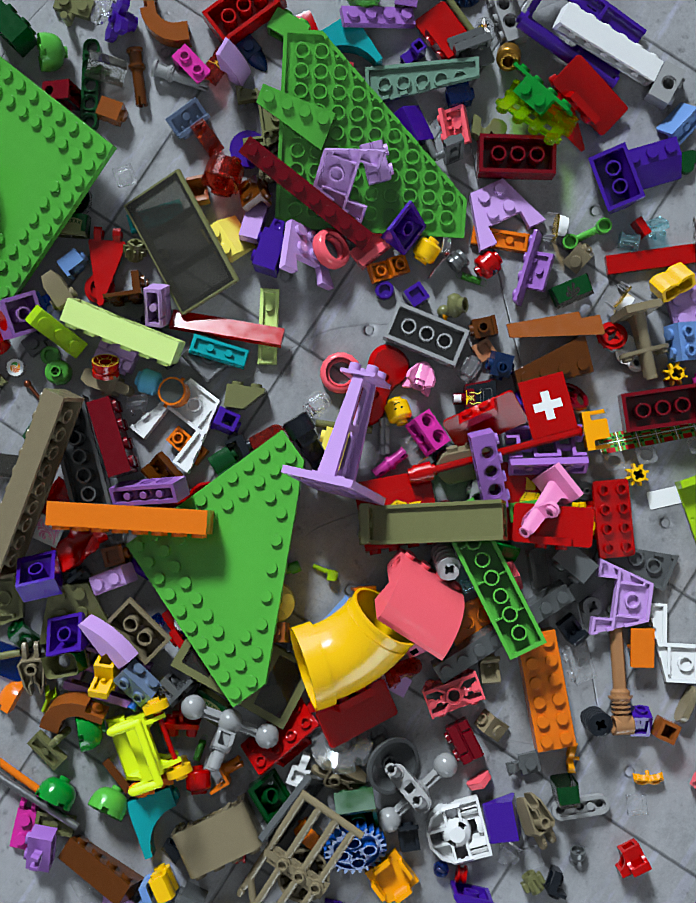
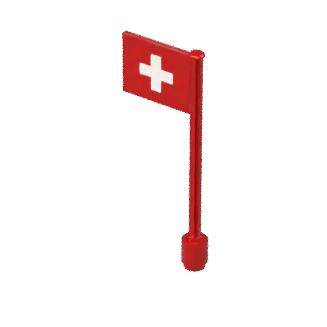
M563 371L517 383L532 440L497 450L504 456L583 435L582 428L576 422ZM472 456L439 465H431L430 461L411 466V468L407 469L410 483H416L417 485L434 480V476L437 473L473 464Z

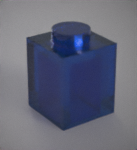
M468 81L446 87L445 98L448 109L464 104L465 107L472 105L475 93L473 87L469 86Z

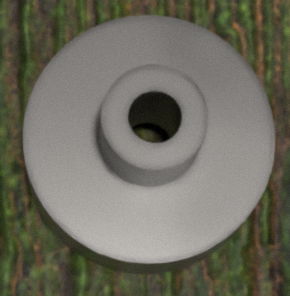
M583 481L577 484L584 493L578 499L590 500L593 497L592 483Z

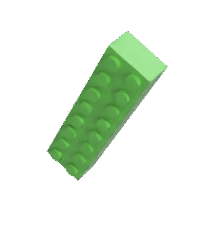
M496 541L451 542L509 659L512 660L547 643Z

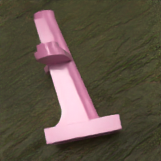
M559 462L532 479L533 483L541 491V495L534 507L522 518L519 533L524 538L532 535L545 518L558 517L560 513L559 506H565L584 494Z

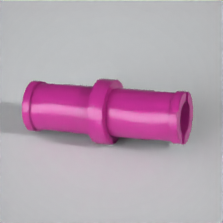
M400 447L391 456H386L384 461L371 471L376 478H381L391 469H396V466L408 458L409 455Z

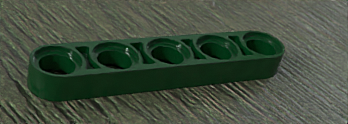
M91 38L87 39L83 44L80 119L85 122L86 119L93 118L95 122L91 128L96 131L99 127V118L95 112L100 101L102 48L96 39ZM90 45H97L96 52H88ZM95 63L97 67L94 71H88V64ZM90 81L96 83V87L93 90L86 88L87 83ZM88 100L95 101L93 108H86L85 104Z

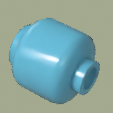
M148 368L139 371L135 379L137 390L150 396L156 395L158 387L163 381L162 374Z

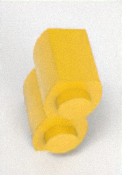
M681 262L670 266L665 272H661L649 280L650 291L658 298H661L663 303L673 300L680 293H684L696 285L695 274Z
M162 863L154 868V872L148 880L157 903H165L172 900L179 888L170 864L165 865V863Z

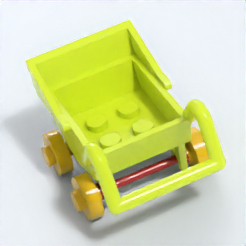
M155 693L152 699L142 706L143 711L127 717L122 713L106 719L108 726L106 733L112 737L126 779L140 781L129 788L128 794L130 796H137L161 788L163 786L161 775L166 773L168 780L176 779V781H180L188 777L187 774L193 771L187 755L178 756V750L173 748L163 720L166 717L163 709L170 706L165 694L157 695ZM155 721L159 723L169 753L163 754L157 751L150 732V727Z

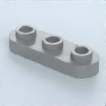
M602 793L581 795V808H576L577 804L562 805L563 810L557 811V808L560 806L557 799L551 804V813L560 821L602 815L609 810L610 802ZM597 800H601L600 805H595Z

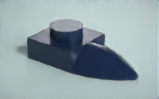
M249 34L237 43L236 47L252 67L266 72L267 60L262 48L253 36Z

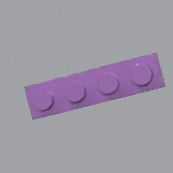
M341 6L339 10L342 27L413 29L416 25L413 7L374 6L366 8L361 6Z

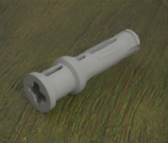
M155 60L151 68L152 77L158 76L166 79L169 83L175 81L204 92L208 90L209 80L204 79L199 84H196L187 73L177 70L174 65L168 66L159 63V60Z

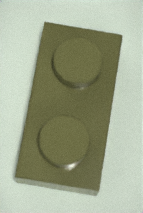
M43 809L37 811L35 824L58 828L57 835L72 837L74 835V829ZM66 814L73 820H77V816Z

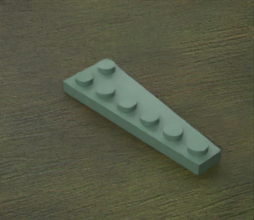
M479 56L365 67V81L384 103L480 78Z

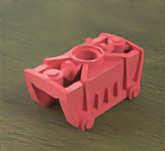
M469 668L444 684L440 679L435 681L429 679L421 690L432 719L444 717L450 711L469 704L476 705L480 700L486 699L475 670ZM475 677L476 681L469 688L461 687L464 681ZM452 690L459 692V698L455 701L450 700L448 697ZM436 691L443 693L440 695V699L437 700L433 698L427 699L426 695ZM471 691L475 692V693H473V694H471V695H468V692H471Z

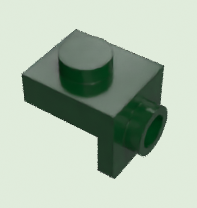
M22 618L12 622L7 630L9 640L20 648L23 642H27L30 649L34 645V641L40 639L39 634L26 626Z

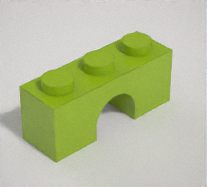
M36 305L25 318L32 327L75 359L88 345L80 336L56 320L39 305Z

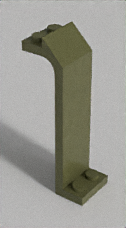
M502 499L384 506L369 503H360L358 505L359 545L508 541L506 501Z

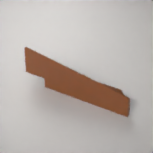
M579 311L506 324L510 338L605 334L600 315L581 318Z

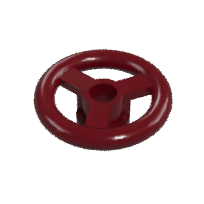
M566 382L567 388L573 390V392L568 391L573 410H585L589 405L587 395L579 387ZM578 395H579V396L582 398V400H583V404H582V405H580V403H579L578 400H577V396H578Z

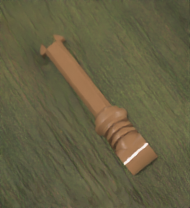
M623 627L609 631L613 689L610 691L608 698L613 703L611 708H614V710H611V713H614L611 716L613 720L611 733L613 736L632 735L635 733V721L633 716L629 714L631 713V710H629L631 705L628 703H631L633 695H630L626 685Z

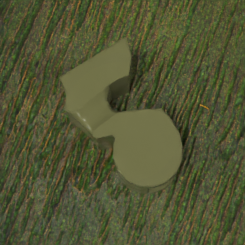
M476 114L473 115L470 133L471 138L476 142L480 133H506L507 125L503 120L493 118L486 128H482V119Z

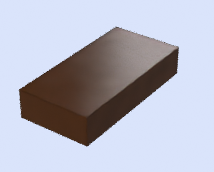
M108 757L102 764L125 794H127L131 784L111 758Z

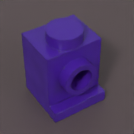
M220 406L210 428L227 435H232L234 432L238 433L242 424L239 422L241 415Z

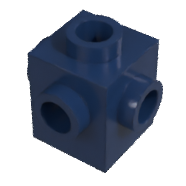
M491 350L490 358H487L485 363L486 373L491 374V378L501 381L503 377L509 378L514 371L513 361L515 356Z

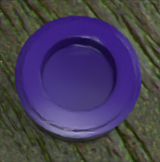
M380 281L376 285L375 295L378 299L386 301L393 296L394 287L389 281Z

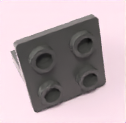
M482 26L447 39L448 46L454 53L453 59L479 56L480 68L495 61L490 48L493 38L490 32H484Z
M170 671L159 683L161 684V689L166 694L172 695L168 702L170 707L173 708L183 697L181 693L187 694L197 682L190 678L184 684Z

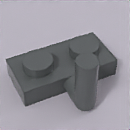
M461 133L451 135L443 140V150L439 152L432 139L425 141V145L434 161L443 159L447 166L463 159L464 138Z

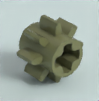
M130 239L127 241V245H123V253L128 261L138 263L143 260V257H147V249L141 240Z
M531 869L522 875L523 881L520 884L526 894L531 892L532 895H538L544 890L543 884L546 881L540 871L535 872Z

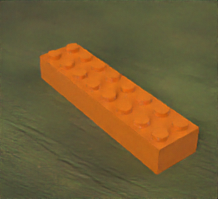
M47 501L45 525H51L52 530H70V527H72L71 531H89L92 528L91 532H109V529H112L111 533L118 534L128 533L131 530V534L148 535V531H150L152 536H168V533H171V537H187V534H191V538L203 539L207 538V535L213 534L214 511Z

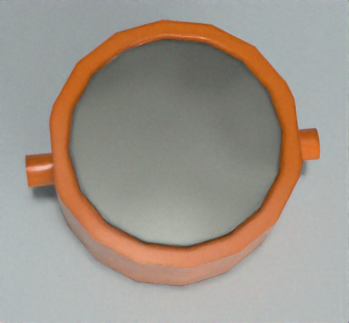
M168 377L160 383L158 396L165 403L163 405L165 408L167 406L180 408L188 402L190 389L184 382L185 378Z
M304 817L303 820L298 821L299 824L294 829V833L296 836L305 824V822L307 821L308 817ZM314 823L302 843L312 850L322 835L323 830Z

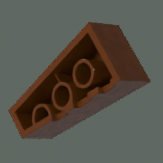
M585 335L515 370L512 373L515 392L519 391L517 383L563 371L565 380L594 372Z
M78 834L70 837L57 857L112 903H125L132 899L144 879L143 876L90 842L84 835Z

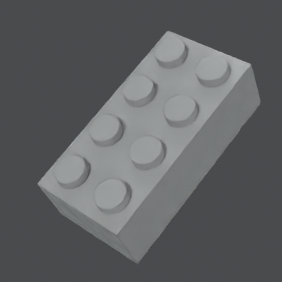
M398 301L383 340L453 369L470 330Z

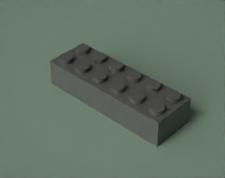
M81 395L85 399L60 463L69 500L76 503L113 505L109 492L111 487L110 479L108 478L86 402H89V398Z

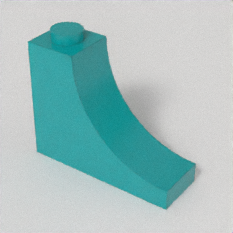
M340 18L321 30L324 31L342 53L355 54L366 59L373 66H382L383 58L363 28L342 27Z
M174 784L166 785V788L155 789V794L147 795L145 798L134 796L128 799L127 810L145 860L153 857L156 852L154 830L158 819L179 802L180 792L177 787H174Z

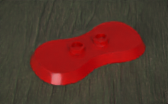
M387 344L377 347L371 353L368 364L379 367L378 371L387 374L385 381L391 385L390 389L376 387L368 426L378 423L379 419L383 418L385 414L384 408L390 394L404 381L410 369L407 356L398 348Z

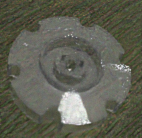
M319 726L313 731L311 736L312 756L318 766L324 770L332 768V773L334 774L355 772V766H364L373 752L372 732L369 729L345 743L331 748Z

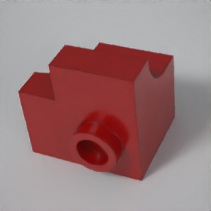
M634 838L617 846L620 859L615 866L622 878L631 874L635 878L652 870L639 843Z

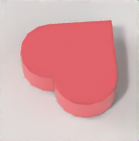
M483 770L476 776L471 777L466 784L472 791L485 789L491 780V775L488 770Z

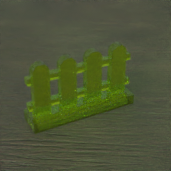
M515 79L510 89L505 92V97L496 100V111L500 114H506L507 112L512 114V121L515 124L526 123L529 125L528 132L532 135H537L538 133L544 135V142L547 145L552 146L555 143L559 145L563 135L569 137L572 134L579 119L573 115L570 117L555 103L541 117L514 94L513 90L521 82ZM518 104L521 107L517 110L513 106ZM531 114H533L534 116H536V118H535L534 120H532L531 118H529V116H530ZM547 124L553 127L550 131L545 128Z

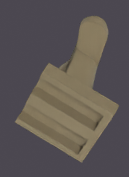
M661 298L627 305L610 317L612 324L624 321L630 324L636 351L622 354L619 356V359L622 360V363H628L634 360L633 357L638 356L643 377L647 381L658 378L653 352L660 355L667 353L669 343L651 346L646 320L647 315L663 305Z

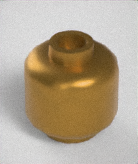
M504 43L497 51V65L503 71L515 70L513 64L515 62L520 64L521 49L515 43Z

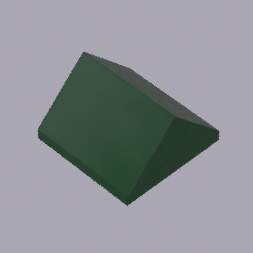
M275 768L249 783L247 789L267 824L291 795Z

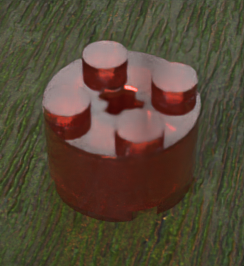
M213 152L201 177L203 186L205 188L208 186L211 188V193L220 197L228 198L232 194L236 195L245 174V170L241 165L242 161L235 156L230 157Z

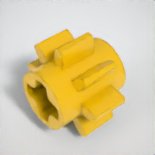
M679 362L675 363L674 367L671 363L667 364L668 370L662 371L665 374L663 381L670 382V386H673L675 381L678 385L683 384L681 379L688 377L684 372L686 367H680ZM676 371L677 375L673 377L672 374Z
M632 463L631 469L624 470L627 472V476L624 479L630 481V486H633L635 482L638 486H642L641 481L649 480L646 478V473L649 470H644L643 464H639L636 467L635 463ZM638 471L637 474L639 475V478H635L636 475H634L633 473Z

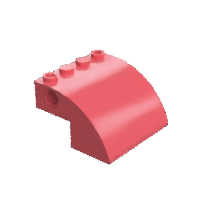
M400 547L386 565L389 583L375 598L377 620L442 661L452 646L462 622L465 603L462 586L455 580L441 579L437 571L432 569L427 561H420L412 551L408 549L405 551Z

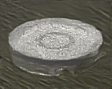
M98 0L91 14V22L96 26L104 24L113 11L111 7L112 2L116 3L117 0Z

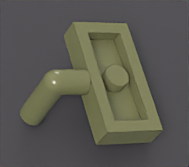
M55 0L53 8L55 11L61 12L60 17L67 27H71L75 17L90 21L96 3L94 0Z
M66 726L52 740L40 729L27 744L54 771L68 757L57 745L71 733V728Z

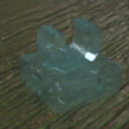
M658 216L646 221V224L652 231L649 234L651 239L657 240L656 234L660 232L661 236H666L665 229L670 228L668 220Z

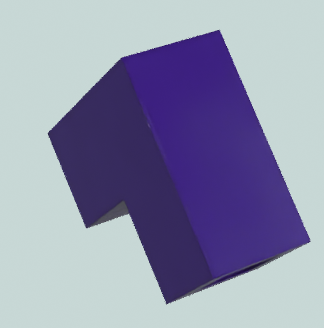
M420 37L412 42L410 49L400 56L402 64L418 62L425 57L427 46Z

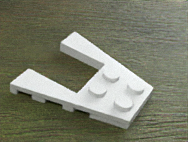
M191 378L185 382L190 389V398L184 406L180 408L167 406L165 408L163 406L165 403L161 401L157 404L156 408L151 412H147L141 417L142 419L130 426L133 431L146 440L170 410L196 430L173 460L176 465L188 474L192 470L221 404L219 399Z
M651 603L649 620L651 628L655 629V645L664 682L696 684V644L667 643V604Z

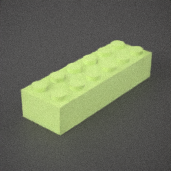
M67 298L60 317V321L65 322L64 326L74 330L76 328L83 329V333L88 336L102 337L101 340L108 344L118 343L121 349L129 352L138 351L139 356L146 359L155 358L157 359L156 363L163 366L177 364L186 343L76 298Z

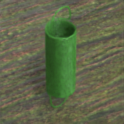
M462 272L463 274L459 279L480 285L482 278Z
M199 740L193 760L200 761L207 740Z

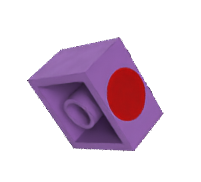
M35 290L0 300V332L3 340L13 339L38 331L25 320L36 305L40 306Z

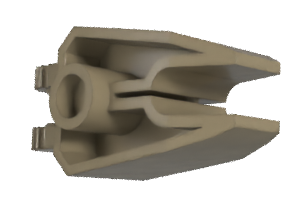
M50 270L41 276L43 288L51 298L49 302L55 310L62 311L67 298L77 299L79 296L72 286L69 287L62 276L55 271Z
M84 368L81 380L87 386L102 391V396H115L119 398L120 394L127 397H132L135 394L134 387L124 383L125 379L120 378L121 374H119L118 378L116 376L113 377V380L102 381L92 376V368Z
M34 641V653L30 654L27 642L21 644L22 658L17 665L23 687L30 696L34 693V684H37L39 693L42 695L47 682L41 658L45 657L46 653L41 652L39 641Z
M334 755L331 759L318 756L315 760L316 764L311 768L315 776L317 775L324 779L323 783L328 788L340 791L355 790L366 784V773L358 765L340 755Z
M527 792L524 793V797H518L516 801L517 813L525 835L534 837L540 849L545 850L548 848L546 839L550 844L555 843L557 839L552 830L555 826V819L542 800L534 793Z

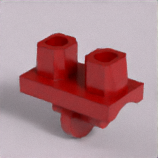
M180 706V711L166 714L164 723L170 737L178 736L179 730H186V736L196 737L201 718L197 720L187 719L182 714Z

